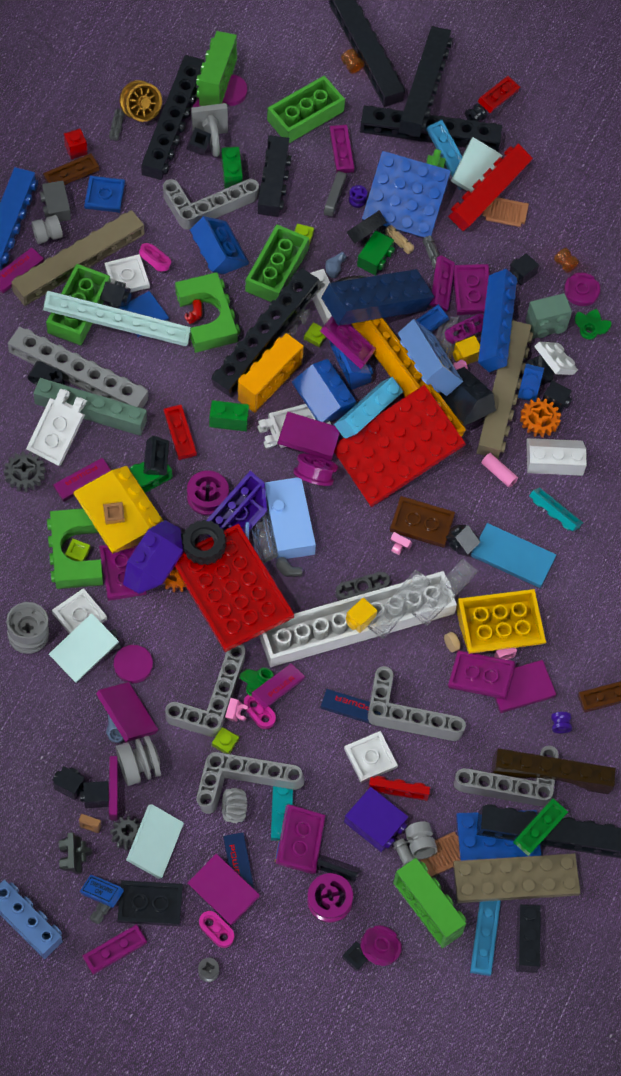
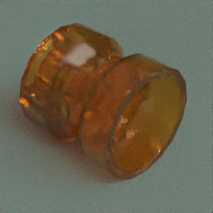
M349 49L341 56V61L344 65H347L346 68L351 74L357 73L364 66L361 58H358L355 49Z
M563 248L554 257V261L557 264H561L565 273L571 272L579 263V260L571 255V251L568 248Z

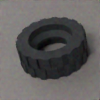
M379 210L348 230L347 234L355 244L387 223Z
M202 520L189 525L185 530V534H183V548L187 558L199 565H210V563H215L218 559H221L226 548L224 530L217 523H213V521ZM204 534L211 536L214 540L213 547L206 551L199 550L195 546L196 538Z

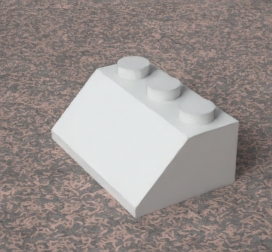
M527 438V473L583 476L587 465L586 447L583 441Z

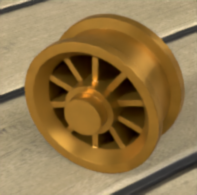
M134 80L122 89L119 102L125 115L139 122H147L155 118L162 106V96L154 85L142 80Z

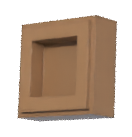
M123 502L103 504L106 525L125 522Z
M81 814L79 825L83 829L99 833L101 820Z

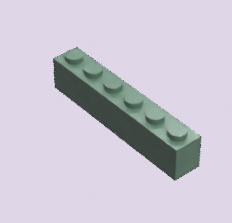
M43 378L39 379L33 393L36 405L46 407L50 398L56 399L59 390L65 389L71 392L66 400L67 403L73 405L76 397L87 400L86 405L80 412L85 415L83 419L141 436L147 422L146 409Z

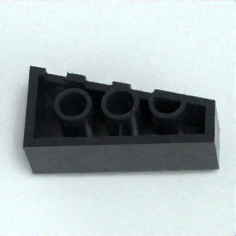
M268 135V147L265 154V165L263 167L257 214L279 217V211H283L284 200H282V195H286L287 185H284V182L288 181L289 170H287V166H291L292 156H289L290 138Z

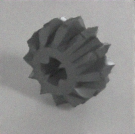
M130 815L127 816L125 821L123 817H120V823L114 822V828L110 830V834L113 835L111 838L112 842H117L118 849L124 845L125 851H128V846L132 847L141 825L138 824V818L131 821ZM127 830L131 831L129 836L125 835Z

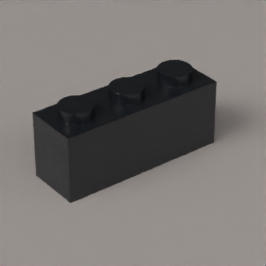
M520 904L517 910L516 972L537 973L540 967L541 906Z

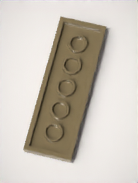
M575 854L453 862L457 903L580 895Z

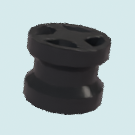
M477 103L472 109L465 111V116L467 120L479 121L486 119L487 113L484 107Z

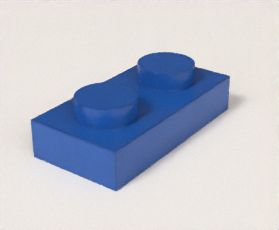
M526 364L518 398L529 401L532 399L536 402L544 371L543 367Z

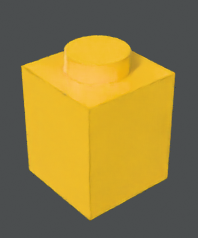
M475 336L455 343L454 351L452 352L455 361L462 359L467 365L478 361L480 344Z
M362 598L347 612L346 623L351 629H356L361 633L376 619L377 609L365 598Z

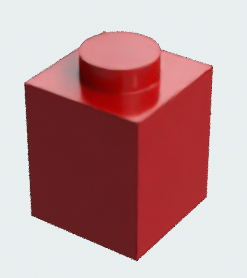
M81 128L64 133L65 147L70 159L88 155L87 142Z

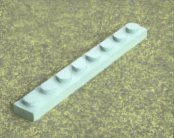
M47 291L43 307L44 311L182 346H187L191 327Z

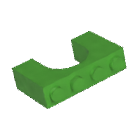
M217 272L175 282V293L180 307L191 305L194 300H201L202 302L214 305L220 312L219 317L215 321L190 328V339L195 353L237 343L238 335H240L239 326L234 323V311L229 309L228 306L230 304L229 296L224 294L223 291L225 289L223 279H219Z
M84 509L50 511L51 518L47 519L48 530L52 531V536H48L49 547H53V553H49L50 565H54V571H51V581L56 583V589L103 585L101 560L74 561L67 558L62 552L63 544L70 537L80 534L99 533Z

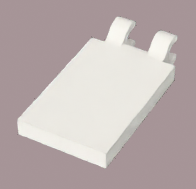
M65 389L59 390L56 399H49L26 448L58 466H61L85 416L80 412L87 400L81 397H76L73 405L67 403L66 400L71 392Z
M306 404L269 413L268 419L258 421L259 426L257 428L259 433L267 432L269 429L272 435L265 436L263 443L266 449L277 445L287 411L316 420Z

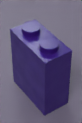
M372 787L365 792L345 815L344 819L346 825L381 853L385 848L390 849L396 841L394 839L398 833L401 835L408 827V816Z

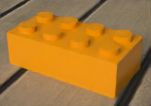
M287 333L282 338L279 337L275 341L274 346L270 350L267 349L258 362L256 361L252 364L250 371L246 375H241L238 379V401L242 404H248L249 409L255 413L302 365L304 345Z

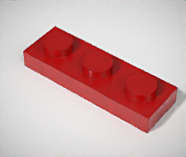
M507 76L482 95L477 102L491 113L520 89V86Z
M182 405L164 408L163 413L178 460L197 456Z
M382 776L370 777L368 789L372 787L378 793L424 801L428 800L430 787L423 783L409 784L400 779L391 781L386 780Z

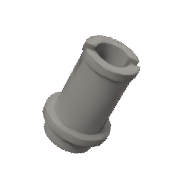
M404 838L393 843V849L397 851L403 866L414 859L407 846L409 843Z

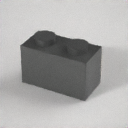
M64 181L42 184L43 191L40 192L41 202H45L46 205L43 207L44 216L57 215L59 222L71 220Z

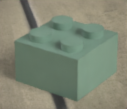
M565 293L530 302L525 321L526 324L531 325L532 339L544 338L554 333L560 334L567 330L572 311Z

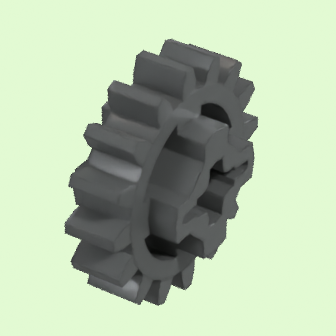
M22 451L21 456L15 453V458L9 457V463H5L6 470H4V476H6V483L10 482L11 488L17 486V491L24 488V491L27 492L29 487L35 490L34 485L40 486V480L45 479L44 473L46 472L45 467H43V460L39 461L38 455L33 457L32 452L25 455V452Z

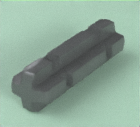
M122 109L115 110V116L113 117L109 133L110 140L117 141L119 139L122 120L125 115Z
M427 236L423 238V243L427 247L426 251L430 261H432L433 268H435L437 257L440 255L435 243H433V237Z
M99 902L95 908L96 912L93 911L90 916V920L96 924L101 923L104 918L102 916L106 915L110 909L109 906Z

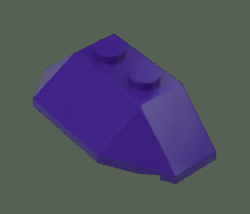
M249 471L206 521L217 523L223 530L239 524L244 533L246 522H249L250 532L267 512L265 483L252 471Z
M166 520L148 529L127 561L123 585L138 594L162 585L184 552L181 529Z

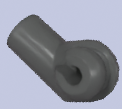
M284 557L277 559L276 567L283 576L302 577V567H292Z

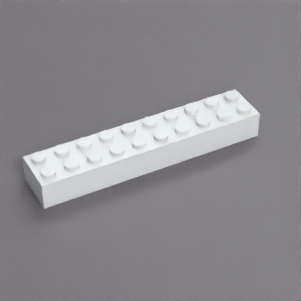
M444 571L295 613L293 619L259 635L271 668L455 614L457 604ZM365 598L377 609V616L359 633L356 629L353 630L347 625L346 614L356 603Z

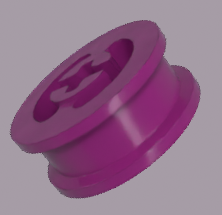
M302 453L298 455L297 460L299 463L293 470L295 476L316 485L330 486L333 484L334 479L332 475L338 469L334 462L312 454Z
M214 471L198 472L191 477L187 484V502L193 511L201 515H211L229 495V486L226 479ZM206 485H210L209 502H206Z
M333 873L317 877L308 889L307 901L310 912L320 921L328 923L337 922L345 918L350 912L353 903V891L349 882L342 876ZM337 888H339L345 896V902L342 904L341 907H337L339 904L340 895H338L339 891ZM320 889H323L321 901L325 909L321 908L315 899L316 893ZM327 895H331L333 901H330Z

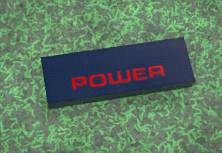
M326 689L320 709L371 724L368 720L370 702ZM378 711L373 712L376 715H381Z
M244 833L223 836L228 865L254 889Z

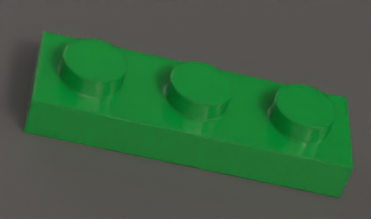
M553 798L513 843L529 856L568 811Z

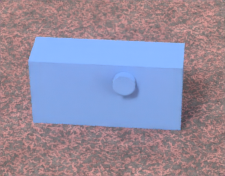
M297 477L265 482L267 514L276 558L284 557L291 559L315 555L316 544L302 479Z

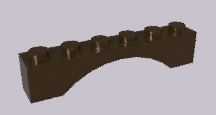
M498 748L493 755L491 773L515 778L553 779L574 784L590 792L609 794L615 785L616 768Z

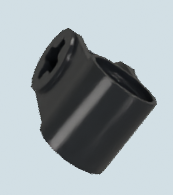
M36 361L27 376L28 380L35 385L38 384L40 378L65 385L62 372L41 361Z

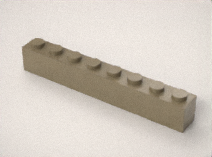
M132 210L121 214L119 218L106 223L104 227L91 232L84 239L77 240L74 245L62 249L57 255L47 258L42 264L34 266L25 274L15 277L11 281L12 291L22 304L27 306L45 295L47 291H52L67 282L76 264L90 268L145 235L144 224Z
M512 320L507 366L497 370L492 390L496 411L485 417L476 454L486 456L492 453L498 459L500 452L504 453L506 442L503 441L504 436L508 437L510 426L507 425L508 420L512 421L514 410H511V406L516 405L518 394H515V390L520 389L522 379L519 378V374L524 373L526 363L522 362L523 358L527 359L530 348L526 346L527 343H531L533 332H530V324Z

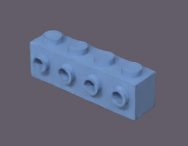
M3 880L0 883V915L43 959H46L63 942L60 936L62 932L55 925L51 927L46 922L48 918L40 910L36 912L32 908L33 903L26 896L22 898L18 894L19 889L12 882L8 884Z

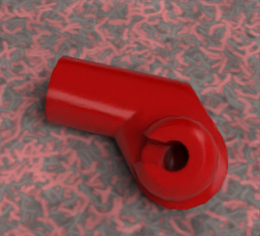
M193 301V311L189 312V314L186 313L184 316L187 323L193 324L203 316L202 301Z

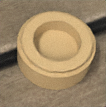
M450 632L444 635V641L449 651L453 653L460 649V642L455 633Z

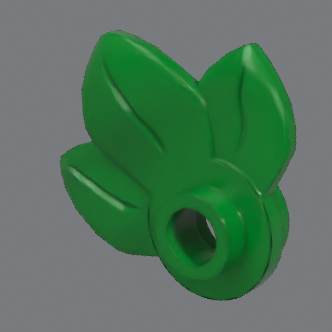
M597 309L590 311L587 315L577 312L575 316V323L580 328V335L588 340L594 339L599 334H605L611 327V321H601Z
M261 668L257 671L248 669L243 671L239 678L248 683L246 691L251 696L254 690L271 679L274 674L268 668Z

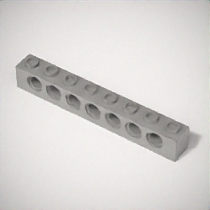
M19 327L8 342L9 353L33 365L36 361H41L59 369L63 374V380L89 393L139 408H143L148 401V390L142 385H136L126 377H120L110 369H104L94 361H88L78 353H72L62 345L50 342L46 337L35 335L29 329Z

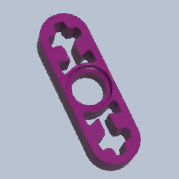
M477 314L445 330L446 340L454 344L482 331L484 315ZM479 321L480 324L475 326L474 323ZM464 324L468 326L469 333L464 330ZM458 331L459 334L454 336L453 333Z

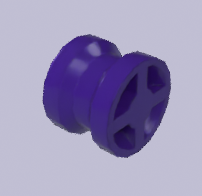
M361 185L353 186L349 193V203L355 208H361L366 204L367 190Z
M556 712L551 715V720L554 722L552 726L554 733L563 734L572 731V725L569 722L571 720L570 713Z

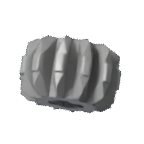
M226 789L223 793L221 807L223 819L226 822H243L246 817L247 798L245 791L242 789Z

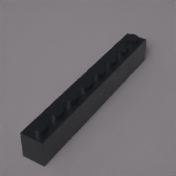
M329 0V5L383 107L402 102L405 87L402 83L400 84L398 74L392 69L390 59L385 56L382 44L378 43L376 33L371 30L369 20L363 15L362 7L358 6L356 0Z
M431 26L401 117L399 133L420 137L421 131H425L427 120L425 119H429L431 112L429 106L433 107L435 99L433 94H437L439 86L437 83L441 82L442 73L440 71H444L446 65L444 59H448L450 51L448 48L452 47L453 38H451V30Z
M487 804L482 806L478 812L476 835L514 841L538 814L534 811L520 812L515 808L502 809L497 808L496 805ZM566 817L554 827L539 845L621 858V828L615 827L613 824L600 825L595 824L594 821L587 820L581 822L576 821L575 818Z

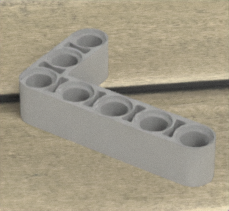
M169 179L163 184V197L179 225L183 229L189 230L203 216L215 219L255 202L259 197V183L254 179H248L194 203H190L176 180Z
M241 644L226 652L207 711L182 703L171 702L165 709L166 721L170 725L210 737H215L223 726L230 699L233 697L245 661L244 646ZM238 652L241 655L239 657L232 656V653ZM231 669L234 670L235 673L227 674L226 671ZM227 687L229 691L222 692L220 688ZM222 705L223 708L220 710H216L214 706ZM172 711L179 712V715L171 716L170 713ZM190 717L198 718L196 722H191L188 719ZM214 722L217 724V726L211 728L208 726V724Z
M386 666L377 669L373 680L368 710L369 723L375 726L450 741H457L462 737L466 723L461 717L389 703L393 672ZM379 677H385L387 680H382ZM377 694H381L384 697L380 698L377 696ZM378 711L381 715H376L373 712ZM394 715H397V716H399L401 719H396V718H394L393 716H394ZM413 719L419 720L420 723L414 722ZM432 723H437L439 727L432 725ZM452 727L458 728L459 731L453 730Z
M545 746L541 750L540 755H550L553 758H558V751L553 746ZM466 768L458 770L454 779V787L460 792L535 806H546L550 802L555 784L553 779L535 778V781ZM464 777L468 782L462 783L459 781V778ZM485 781L488 786L483 787L478 782ZM503 784L507 786L508 790H501L498 785ZM524 788L528 793L522 794L518 789ZM538 792H545L548 797L542 798Z
M213 752L208 755L197 793V803L203 813H213L217 809L225 778L293 790L300 789L304 785L305 779L301 768L296 765ZM215 762H221L217 767L212 766ZM240 765L239 769L231 770L233 766ZM255 768L260 769L258 773H251ZM273 772H280L276 777L270 776ZM293 775H299L296 780H290ZM212 780H215V781H216V783H215L214 785H212V786H209V785H208V783H209L210 781H212ZM206 799H211L209 804H203Z

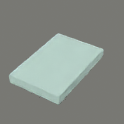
M473 137L462 156L451 182L471 192L474 189L472 185L478 179L482 181L484 179L483 174L489 168L493 169L495 167L493 163L499 157L502 158L503 155Z
M91 613L49 655L77 683L119 641Z
M152 804L148 805L126 861L158 879L162 878L184 823Z

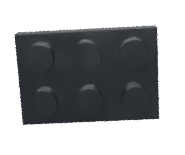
M121 880L120 887L124 892L119 898L118 923L180 926L183 884Z

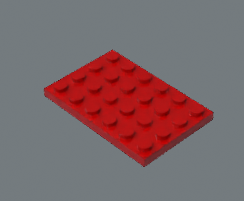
M424 384L373 418L357 434L337 442L334 453L370 507H373L465 446L466 443Z
M239 524L224 530L226 538L225 553L217 562L210 563V565H199L198 563H193L191 559L189 560L183 552L174 566L224 652L294 618L293 611ZM210 537L195 544V546L199 550L206 551L213 547L214 540Z

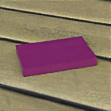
M488 264L454 266L453 283L457 315L484 314L489 278Z
M332 316L320 330L360 369L376 350L351 324L338 326Z
M287 411L277 444L332 460L340 432L334 425Z
M107 545L99 546L108 601L146 595V591L138 594L123 585L127 561L137 546L113 554Z
M458 650L448 687L506 699L515 668V661L474 653L468 654V652Z
M543 660L514 668L506 699L494 698L500 713L554 698L556 697V692Z
M129 682L100 689L96 693L125 742L150 736L158 731V728Z
M290 804L286 805L276 864L315 874L325 815Z
M217 854L188 882V885L231 926L260 897Z

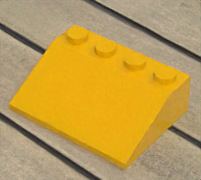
M127 466L111 470L75 490L73 493L112 554L137 546L148 529L163 521ZM123 502L125 522L106 525L103 504Z
M535 589L458 599L456 611L468 654L546 644Z

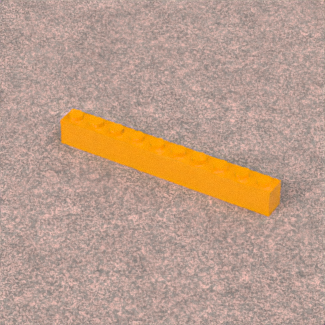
M383 318L352 323L353 327L376 348L373 354L390 377H393L401 387L405 397L425 384L421 379L422 373H419L414 367L416 363L408 357V351L401 345L399 339ZM425 384L462 437L466 431L464 426L432 385L428 386Z

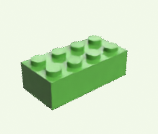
M216 31L215 37L211 38L210 50L206 51V61L202 63L201 75H198L196 85L199 86L197 98H199L200 106L222 104L231 74L237 62V35Z
M324 75L268 107L267 121L281 137L290 138L289 143L344 112L345 98Z
M276 224L246 278L245 291L269 302L276 300L280 295L281 289L290 283L292 276L297 272L309 250V237Z
M76 264L61 294L103 304L104 300L100 298L105 282H111L110 276ZM52 312L46 321L48 334L80 346L93 324Z
M415 858L396 871L393 884L443 949L463 934L466 918L461 911H456L453 907V901L449 895L443 894L440 890L439 882L435 878L430 877L427 873V866Z

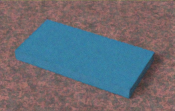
M489 523L486 524L479 538L481 543L471 553V557L538 588H541L556 558V554Z

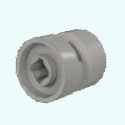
M57 215L46 217L45 222L40 219L31 222L38 244L45 243L49 237L52 240L63 237Z
M416 822L405 829L407 841L410 843L409 848L414 859H426L437 853V845L435 839L431 837L433 832L429 822Z

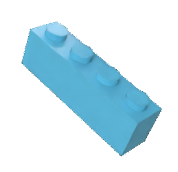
M393 377L380 382L334 423L335 427L345 439L357 434L396 399L403 390Z

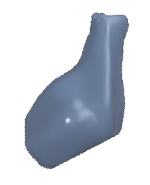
M343 251L335 257L328 259L325 263V270L330 278H337L341 271V264L347 258Z
M108 714L106 734L110 741L121 743L124 739Z

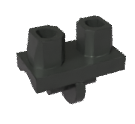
M74 832L67 833V838L59 840V849L61 852H68V857L60 858L59 867L63 871H72L75 874L82 873V863L87 862V856L92 855V848L86 847V841H81V837L75 836Z

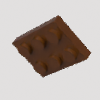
M400 496L389 532H395L402 536L444 548L447 541L446 536L449 534L455 512Z

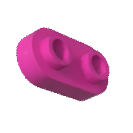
M144 243L141 245L139 254L142 259L146 260L157 271L162 272L169 269L171 259L152 244Z
M247 695L244 699V705L250 709L246 710V712L261 729L273 727L276 719L273 710L269 706L265 709L252 696ZM251 703H256L257 706H256V707H251L250 704H251ZM263 718H268L269 721H268V722H263L262 719H263Z
M204 912L199 918L201 930L218 947L227 948L231 946L234 941L233 930L215 912ZM210 920L213 922V925L207 926L206 922ZM226 935L228 939L222 941L220 936Z

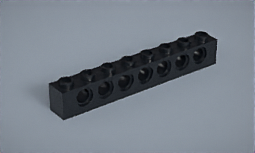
M184 55L141 164L143 176L162 180L164 174H168L169 161L174 158V148L180 142L179 135L181 132H184L186 118L189 119L191 113L190 107L196 101L195 94L199 87L196 85L197 76L201 75V66L205 62L204 59Z
M363 106L360 133L433 143L426 129L421 131L420 137L399 133L403 111ZM430 115L429 119H425L427 120L426 128L443 120L457 147L467 148L470 140L474 137L493 150L499 151L502 125L450 118L441 115Z
M303 268L299 272L294 273L290 283L281 289L277 299L273 300L268 310L259 316L255 326L251 327L247 331L246 337L237 343L235 350L225 358L223 365L214 371L211 378L214 387L229 397H233L238 390V379L241 375H246L250 371L252 364L256 361L258 362L262 358L263 353L274 346L275 341L284 334L321 288L319 278ZM287 302H291L288 306L284 305ZM252 344H258L256 347H250ZM243 357L246 358L244 361H239ZM229 372H235L233 375H227Z

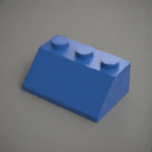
M203 216L190 229L193 240L199 246L200 253L206 259L208 268L212 272L226 274L249 264L227 221Z
M329 340L332 351L351 390L372 382L371 375L373 371L370 364H365L360 369Z
M328 359L312 364L292 381L303 401L318 421L327 423L339 419L354 407L356 400Z

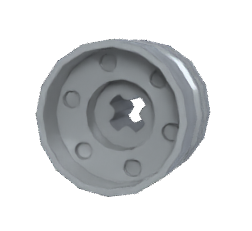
M33 602L19 603L11 608L6 621L10 645L20 653L32 654L40 651L45 647L49 637L46 611L40 605Z
M149 736L143 737V747L140 740L135 739L136 749L134 750L129 742L115 746L119 765L127 786L141 782V772H144L148 780L151 779L150 769H152L155 777L161 776L158 752Z

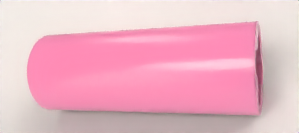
M492 453L487 454L481 463L507 487H512L518 480V477Z

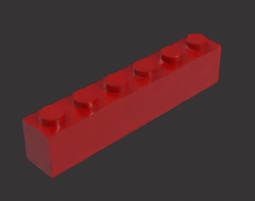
M519 143L515 147L510 146L504 152L505 156L503 158L499 157L493 163L495 167L493 169L489 168L483 174L484 179L482 181L478 179L472 185L474 189L471 192L468 190L461 197L463 201L461 203L457 202L451 208L452 212L448 217L462 231L467 229L533 159Z

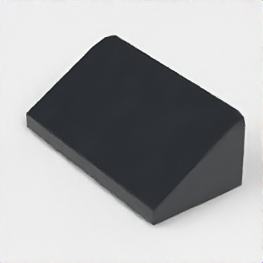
M154 435L147 439L144 474L167 475L168 440Z
M321 855L317 862L318 870L340 875L352 882L356 881L359 872L358 867Z

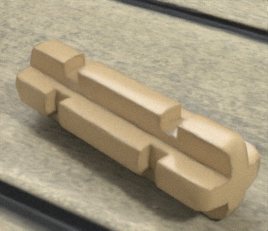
M393 225L385 229V233L392 237L400 248H404L403 250L407 254L414 250V245L411 242H407L408 240L399 231H396Z

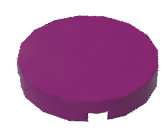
M231 74L223 102L229 104V106H235L245 100L247 84L240 76Z
M575 273L566 280L564 293L572 304L589 306L598 299L601 291L600 284L591 274Z
M128 645L117 652L114 658V670L122 681L139 683L151 674L153 659L144 647Z
M381 925L369 928L361 938V949L365 957L372 963L380 966L394 963L401 953L402 944L400 940L398 941L397 934L393 930Z

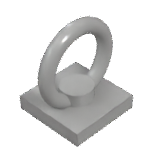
M227 104L192 107V132L196 127L210 133V150L214 157H218L220 154L219 134L228 133Z

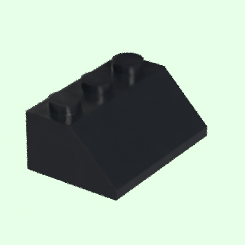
M465 367L457 369L463 382L448 396L442 392L439 393L464 426L496 411L493 392Z

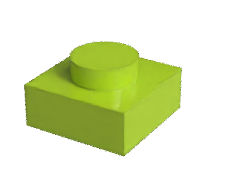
M297 224L294 232L309 237L310 245L314 228Z
M313 322L305 333L304 340L320 348L326 336L320 332L322 327Z
M72 539L65 556L74 561H85L91 546Z
M222 727L212 741L211 746L225 754H230L239 737Z

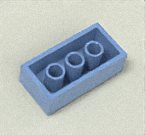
M413 319L398 332L401 338V345L408 350L407 355L416 363L414 367L419 373H422L421 379L428 386L431 384L436 392H442L448 396L463 382L436 336Z

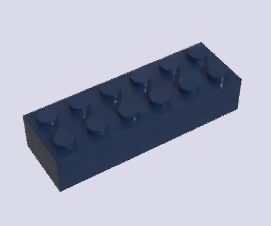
M414 269L329 283L321 299L337 325L340 326L426 311L434 295L419 271Z

